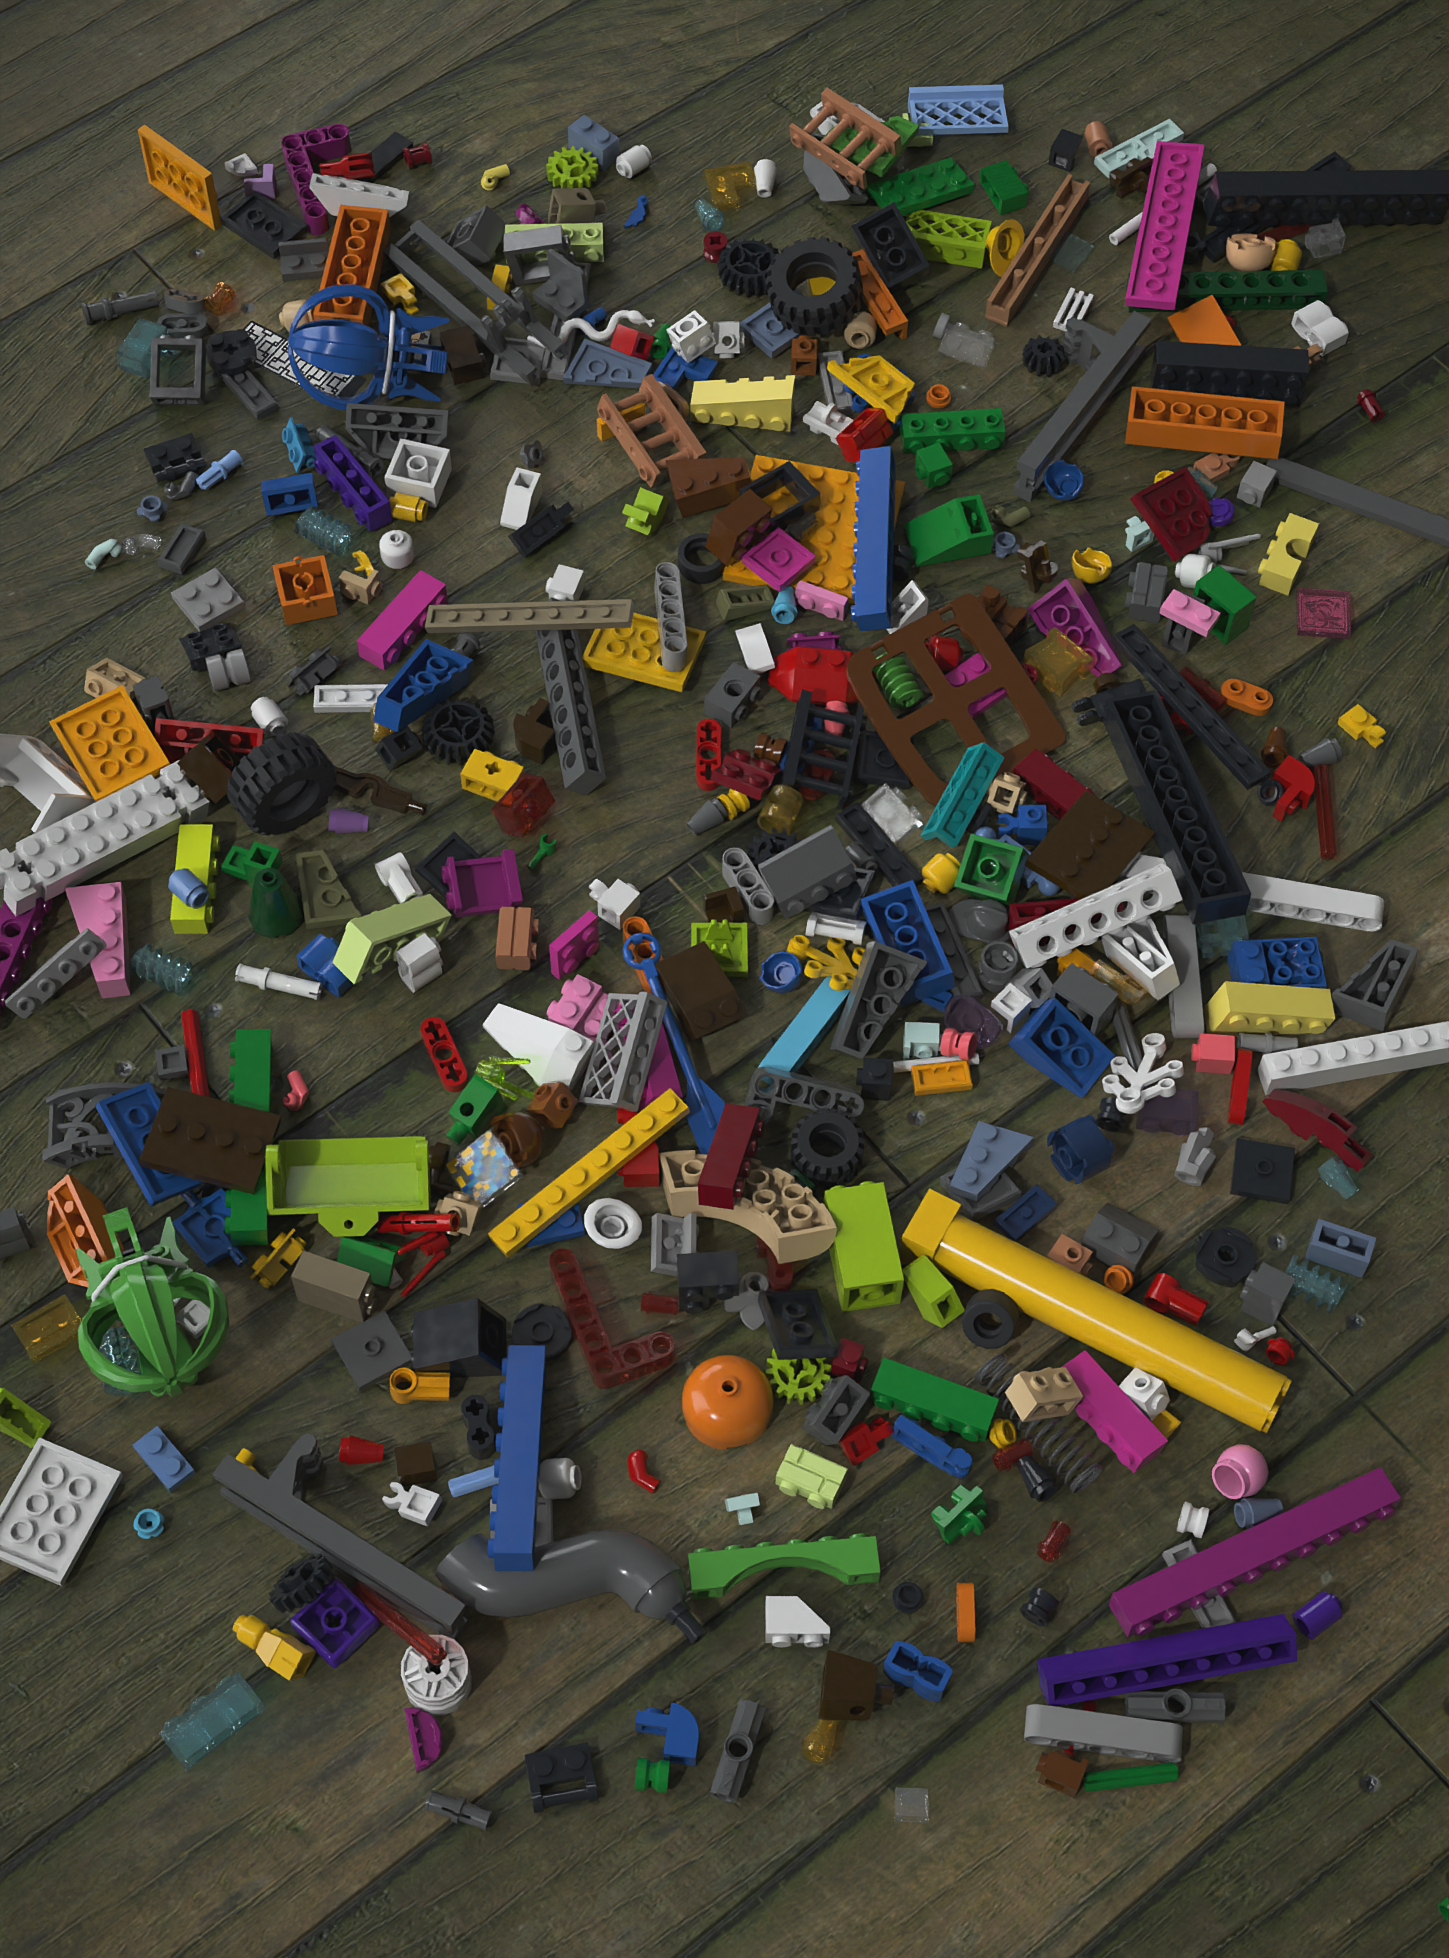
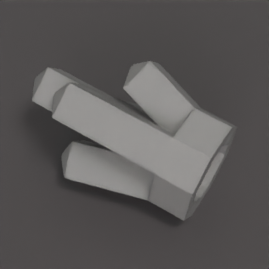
M1202 1127L1197 1132H1191L1187 1143L1182 1144L1178 1165L1174 1173L1178 1180L1192 1186H1201L1205 1174L1216 1158L1213 1149L1209 1148L1214 1132L1209 1127Z

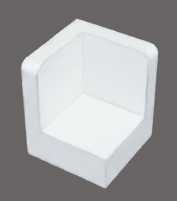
M1009 983L992 1000L991 1007L1008 1020L1007 1031L1012 1033L1029 1016L1032 999Z

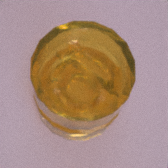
M785 785L773 786L758 816L757 823L759 827L768 834L772 833V828L774 827L777 833H781L785 828L787 829V835H789L795 823V817L799 814L803 805L801 794Z

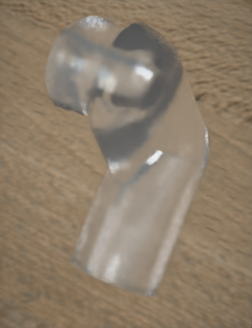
M147 534L127 537L123 541V552L135 555L137 553V546L160 550L162 538Z

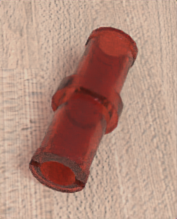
M1187 666L1179 672L1216 712L1225 705L1228 699L1210 686V681L1207 679L1203 680Z

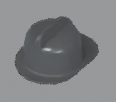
M963 900L954 905L949 913L959 935L988 944L1000 941L1006 942L1010 939L1008 933L1009 912L997 900Z

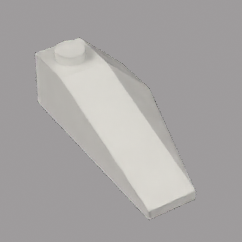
M499 1003L483 1023V1028L504 1050H507L515 1058L517 1064L529 1073L538 1087L543 1085V1083L562 1082L572 1090L589 1065L594 1041L570 1028Z

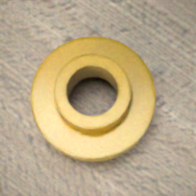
M998 1418L991 1423L989 1437L998 1448L1006 1449L1016 1441V1430L1010 1420Z

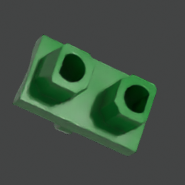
M960 1485L953 1491L951 1496L953 1503L956 1504L954 1508L949 1510L945 1506L939 1505L931 1512L933 1523L940 1529L943 1540L949 1545L960 1534L965 1537L971 1531L976 1535H981L985 1531L981 1521L987 1516L984 1511L988 1509V1506L983 1499L984 1492L978 1486L971 1490Z

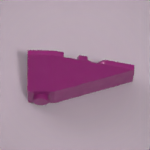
M1066 578L1027 609L1041 632L1055 640L1063 650L1068 651L1077 658L1078 662L1096 677L1103 673H1114L1123 666L1099 611L1080 579Z

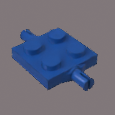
M220 1188L212 1195L201 1199L192 1190L181 1194V1197L184 1198L190 1207L183 1215L173 1221L174 1227L206 1267L210 1268L228 1256H231L239 1268L243 1267V1263L246 1265L249 1259L239 1249L242 1245L232 1246L231 1234H225V1216H231V1208H226L225 1191Z

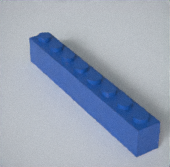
M891 446L860 450V461L856 462L859 481H856L855 486L859 501L855 502V513L858 517V522H854L857 542L853 544L856 563L853 564L852 570L856 584L852 585V597L855 601V606H851V617L853 622H857L860 632L891 628L896 460Z
M509 1345L508 1358H502V1376H506V1382L500 1383V1401L505 1402L504 1407H499L498 1426H503L502 1433H497L496 1451L501 1452L500 1459H495L494 1477L499 1478L498 1485H493L492 1504H497V1509L490 1513V1531H495L494 1538H489L488 1558H494L495 1571L534 1570L547 1366L545 1346Z

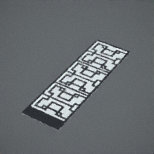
M251 320L243 329L248 332V336L255 342L257 350L255 364L303 388L292 371L288 357V339ZM293 350L294 358L300 371L312 384L327 393L340 397H351L366 381L365 378L359 375H344L313 366L301 359Z

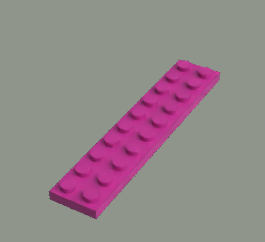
M1157 141L1125 306L1175 310L1205 145L1164 141Z

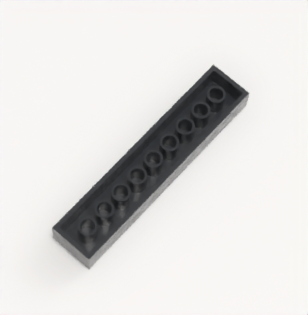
M1449 170L1215 172L1204 200L1208 226L1247 227L1254 225L1441 224L1449 209Z
M1153 690L1106 698L1102 718L1103 724L1150 829L1155 831L1154 839L1166 866L1172 871L1182 897V902L1192 924L1246 915L1251 891L1158 691Z

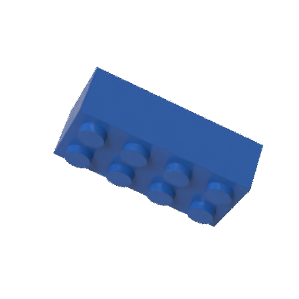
M913 880L860 899L863 915L874 941L928 961L915 978L910 989L901 999L900 1004L902 1007L955 988L953 972Z

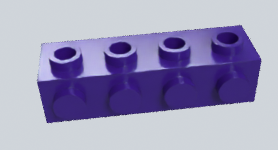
M336 435L314 446L316 457L314 466L320 475H325L330 488L334 492L338 491L346 508H351L354 511L355 518L360 525H365L371 533L392 522L390 501Z

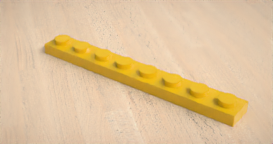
M669 1088L488 1233L489 1238L509 1258L690 1113L689 1107Z

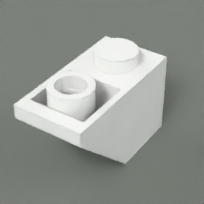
M516 467L507 488L500 521L501 526L517 530L531 519L542 495L540 473Z
M766 1596L765 1643H772L775 1647L791 1646V1643H804L806 1647H820L823 1643H829L830 1627L798 1596Z

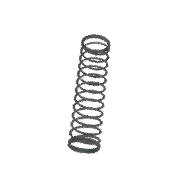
M1004 1353L997 1354L989 1359L975 1375V1379L981 1386L988 1385V1394H996L995 1398L998 1397L1001 1391L1009 1387L1013 1382L1012 1379L1020 1373L1017 1372L1012 1375L998 1390L994 1392L989 1391L993 1382L999 1380L1013 1367V1363H1009L1002 1368L1007 1360V1356ZM998 1360H1000L990 1371H988ZM996 1372H998L991 1381L982 1383L983 1381L992 1377ZM1007 1397L998 1402L1003 1403V1412H1011V1421H1019L1018 1430L1027 1429L1026 1439L1035 1438L1033 1447L1036 1449L1042 1448L1041 1457H1050L1049 1466H1058L1057 1475H1066L1064 1484L1071 1485L1070 1490L1072 1493L1083 1490L1102 1472L1103 1467L1096 1462L1074 1481L1067 1482L1071 1473L1091 1457V1453L1083 1456L1070 1470L1059 1473L1062 1465L1083 1448V1444L1075 1447L1062 1461L1051 1464L1058 1452L1075 1439V1435L1067 1438L1054 1452L1047 1455L1043 1453L1050 1443L1067 1430L1068 1426L1060 1428L1046 1443L1036 1446L1038 1438L1051 1429L1060 1420V1417L1051 1420L1038 1434L1028 1437L1031 1428L1043 1419L1034 1420L1029 1426L1021 1428L1022 1421L1020 1417L1012 1418L1016 1411L1014 1407L1009 1410L1004 1409L1009 1398Z

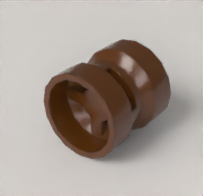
M762 732L754 749V758L759 760L770 759V761L780 766L788 740L782 738L774 740L769 734Z

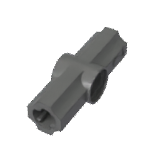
M1176 1688L1168 1692H1130L1125 1694L1126 1717L1178 1725L1183 1722L1224 1723L1226 1708L1223 1693L1185 1692ZM1177 1702L1182 1707L1183 1712H1172L1168 1708L1167 1703Z
M750 1700L739 1701L729 1735L724 1742V1750L710 1790V1795L718 1800L727 1803H737L766 1712V1708L759 1703ZM735 1745H741L747 1750V1753L743 1757H734L729 1750Z

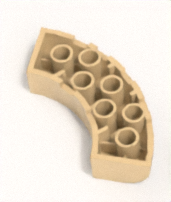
M695 1150L659 1153L661 1178L671 1216L685 1217L689 1213H695L698 1217L717 1218L738 1224L759 1236L771 1248L779 1264L820 1255L829 1249L834 1242L837 1227L831 1214L823 1203L820 1204L813 1197L811 1189L807 1186L803 1188L796 1183L794 1177L777 1167L773 1170L762 1166L760 1160L751 1158L750 1176L743 1180L745 1184L742 1199L737 1198L734 1210L699 1205L698 1181L707 1155L696 1154Z

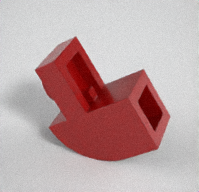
M1288 755L1275 770L1272 779L1281 782L1284 787V794L1277 801L1272 816L1280 822L1288 814L1292 816L1299 806L1306 810L1315 787L1314 776L1310 769Z

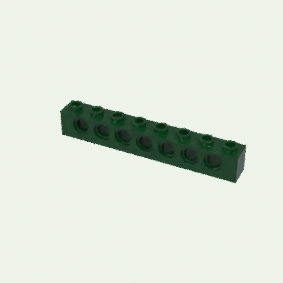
M1324 270L1182 272L1175 310L1128 306V313L1133 311L1179 312L1211 295L1214 296L1222 311L1302 309L1317 300L1325 304L1328 291ZM1130 273L1128 274V280H1127V285H1126V293H1127V288H1128Z

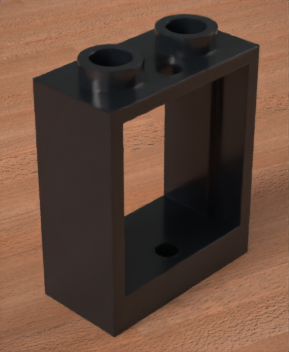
M790 461L740 489V496L751 489L762 499L785 486L799 501V503L775 517L769 518L771 522L765 531L766 535H769L777 527L784 531L820 510L821 493Z

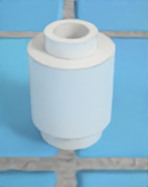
M635 145L617 157L616 169L620 175L631 178L649 166V163L652 161L651 153L646 146Z
M261 697L252 704V717L260 728L264 729L266 736H277L285 731L288 719L274 700L268 697Z

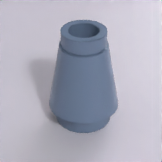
M1243 1498L1234 1506L1237 1524L1247 1529L1283 1513V1506L1278 1498Z

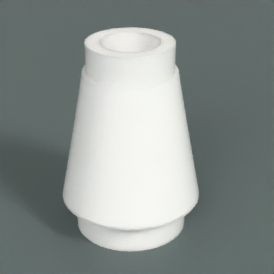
M768 159L758 161L754 167L757 194L765 198L771 196L778 172L775 163Z

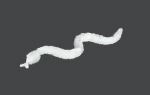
M621 310L611 317L607 329L599 332L587 321L573 318L566 321L562 326L558 339L565 344L570 331L574 328H580L590 339L604 342L614 336L617 324L623 318H628L630 322L638 325L648 323L649 327H652L651 323H654L655 320H646L640 312L635 310ZM529 335L527 337L529 341L546 348L533 336Z

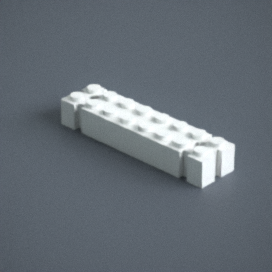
M180 760L160 769L159 778L154 779L150 774L16 843L15 851L9 853L6 848L1 850L0 889L4 888V901L15 917L34 908L37 898L42 896L44 901H47L65 892V888L74 887L178 833L181 823L195 824L207 818L209 800L201 794L198 785L190 787L191 780L184 777L180 771L181 767L177 764Z

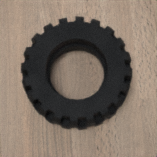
M807 237L806 241L801 242V240L793 242L794 245L791 247L787 245L781 250V255L777 254L772 260L773 265H770L767 270L766 288L774 316L779 322H782V326L786 329L791 330L793 328L794 333L800 335L803 332L807 333V336H816V333L826 335L829 334L830 330H839L843 327L842 324L844 322L849 323L854 318L853 313L856 314L861 307L860 302L863 300V283L856 257L853 256L852 251L848 247H843L842 243L836 240L830 242L829 238L825 237L820 239ZM812 277H827L835 281L832 288L818 296L808 297L794 292L800 283Z
M289 732L288 735L282 733L274 739L269 738L263 741L262 745L251 749V753L244 756L240 760L239 766H235L232 771V777L228 780V799L247 826L255 833L270 836V834L280 835L283 831L289 832L298 825L302 826L310 817H314L319 813L318 810L328 803L329 796H332L337 784V770L314 738L303 733Z

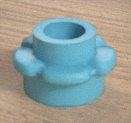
M144 1509L137 1514L133 1523L134 1529L138 1531V1536L143 1539H150L151 1536L157 1537L164 1529L163 1523L165 1519L158 1511ZM148 1522H152L150 1527L147 1526Z

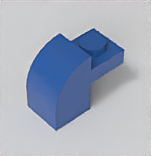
M671 1702L669 1715L664 1714L663 1710L657 1708H646L645 1711L637 1710L636 1732L666 1736L663 1753L664 1760H670V1763L696 1767L699 1729L694 1716L689 1710Z

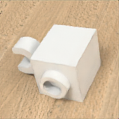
M595 879L589 886L592 890L589 896L598 903V916L619 930L623 928L626 919L632 917L640 908V893L630 883H624L617 879L608 889L603 882Z

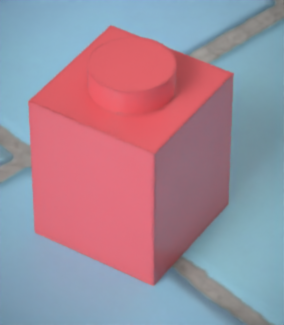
M1200 1033L1197 1044H1192L1191 1060L1196 1061V1072L1231 1074L1235 1062V1036Z

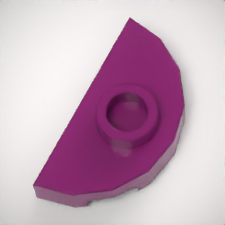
M520 204L515 212L516 216L520 219L519 224H546L527 204Z
M404 1708L418 1774L429 1769L438 1760L443 1748V1734L438 1721L429 1713L421 1711L419 1708Z

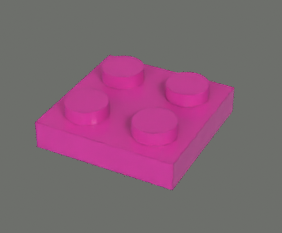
M779 527L742 556V564L779 593L816 562L814 554Z
M977 653L944 676L953 687H960L988 672L990 667L982 656ZM1000 688L970 704L968 712L972 719H975L1008 695L1003 688Z
M590 910L549 945L551 973L559 980L566 974L573 973L578 967L579 962L586 956H592L598 949V917Z

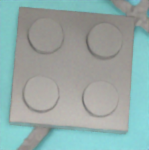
M216 568L171 592L172 599L199 632L212 627L245 608L244 601Z

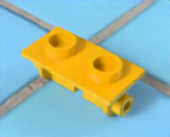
M294 1228L287 1234L282 1231L271 1243L274 1250L268 1257L262 1254L252 1265L255 1272L250 1276V1279L258 1275L261 1277L259 1283L266 1289L276 1285L278 1280L287 1271L279 1262L283 1260L291 1266L301 1253L305 1251L304 1246L306 1242L300 1237L294 1239L291 1236L295 1232Z

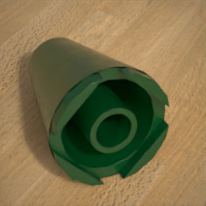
M265 868L256 874L248 910L249 921L257 933L268 938H277V936L284 934L286 936L291 935L301 926L304 919L302 900L277 869Z

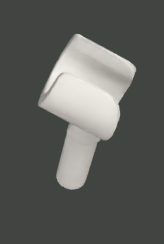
M1272 1326L1252 1335L1244 1328L1237 1334L1234 1342L1243 1351H1249L1256 1342L1275 1334L1276 1329Z

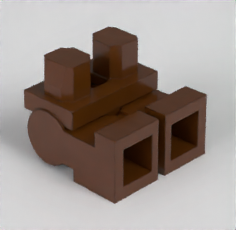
M987 585L977 599L1008 646L1011 647L1012 641L1015 642L1027 627L1028 610L1021 606L1016 609L1008 605L1007 599L1000 596V590ZM960 630V633L963 636V638L971 643V641L966 637V635Z

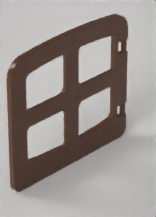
M972 594L962 595L940 609L934 610L882 638L871 646L861 649L850 658L846 666L847 678L879 736L916 789L934 807L937 806L949 783H943L939 780L913 746L910 738L941 720H947L953 725L967 748L982 742L989 745L970 716L968 706L1000 688L1005 690L1028 732L1027 740L1001 754L1004 760L993 780L1000 774L1004 775L1006 772L1013 773L1014 767L1033 750L1037 749L1043 754H1048L1060 747L1066 739V734L979 600ZM951 610L955 617L944 622L941 615ZM953 626L960 628L990 667L988 672L960 687H953L948 682L924 644V641ZM884 647L887 654L876 659L872 652ZM905 653L931 691L933 701L904 718L897 719L882 696L873 678L872 670L892 658Z

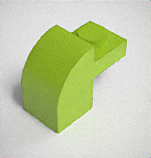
M640 487L634 505L625 504L622 513L629 516L625 526L643 534L652 535L662 521L670 500Z

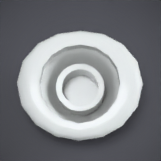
M597 1199L588 1206L584 1214V1224L589 1236L597 1244L606 1248L619 1249L627 1247L638 1239L642 1231V1221L638 1213L631 1206L617 1199Z

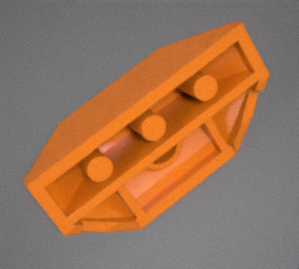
M67 1174L48 1191L50 1203L47 1212V1236L68 1282L88 1287V1281L80 1266L76 1249L80 1248L99 1264L115 1258V1252L103 1215L108 1213L100 1199L73 1175ZM115 1233L121 1252L125 1251V1249L119 1239L118 1234Z

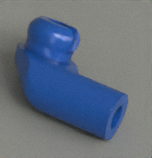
M599 307L587 314L583 320L587 321L598 331L595 324L605 319L607 315L605 310Z

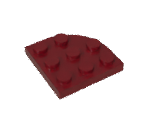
M1187 467L1141 490L1130 498L1174 562L1195 551L1210 533L1209 517L1211 516L1209 502Z

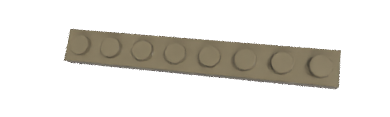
M632 599L429 605L425 629L428 633L631 628L634 603Z

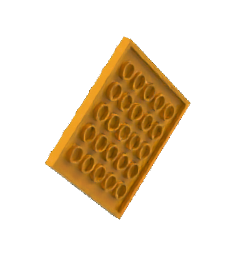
M756 455L750 474L752 482L788 462V460ZM790 461L821 495L820 510L784 530L785 533L816 556V562L788 586H791L796 591V586L801 580L848 597V603L855 605L852 597V585L856 584V579L853 576L852 566L856 563L853 544L857 542L854 522H858V517L855 513V502L859 501V497L856 493L855 484L856 481H859V476L855 472ZM896 480L894 531L905 490V481ZM785 486L762 498L772 508L771 518L799 503ZM742 560L739 562L734 561L728 567L725 565L723 572L724 581L751 586L768 585L769 589L776 590L742 564Z

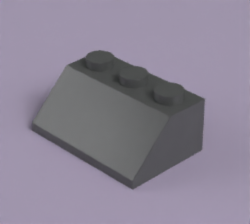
M831 825L758 865L763 880L773 895L774 903L785 920L858 880L853 864Z

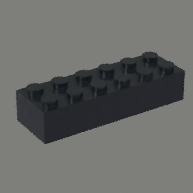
M1157 341L1150 372V388L1283 401L1286 406H1300L1309 375L1308 350Z

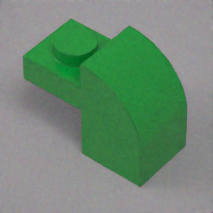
M254 841L250 850L233 845L221 868L225 874L248 881L249 887L253 888L255 876L259 871L265 868L279 870L283 859L280 849Z

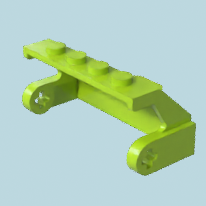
M426 1136L279 1140V1145H267V1215L318 1213L319 1223L334 1237L364 1236L378 1222L379 1215L384 1211L429 1210L431 1208L429 1141L426 1140ZM348 1220H351L353 1222V1225H350L348 1223Z

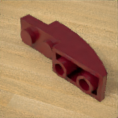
M1274 1089L1262 1101L1267 1106L1268 1111L1272 1115L1281 1118L1295 1135L1302 1137L1306 1141L1314 1134L1324 1147L1334 1151L1344 1165L1353 1168L1357 1173L1373 1156L1351 1136L1358 1128L1332 1108L1314 1099L1290 1091Z

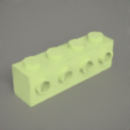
M603 223L505 225V233L562 225L564 234L569 235L571 249L569 250L570 252L574 251L576 262H604ZM548 250L521 254L523 262L530 263L548 260Z

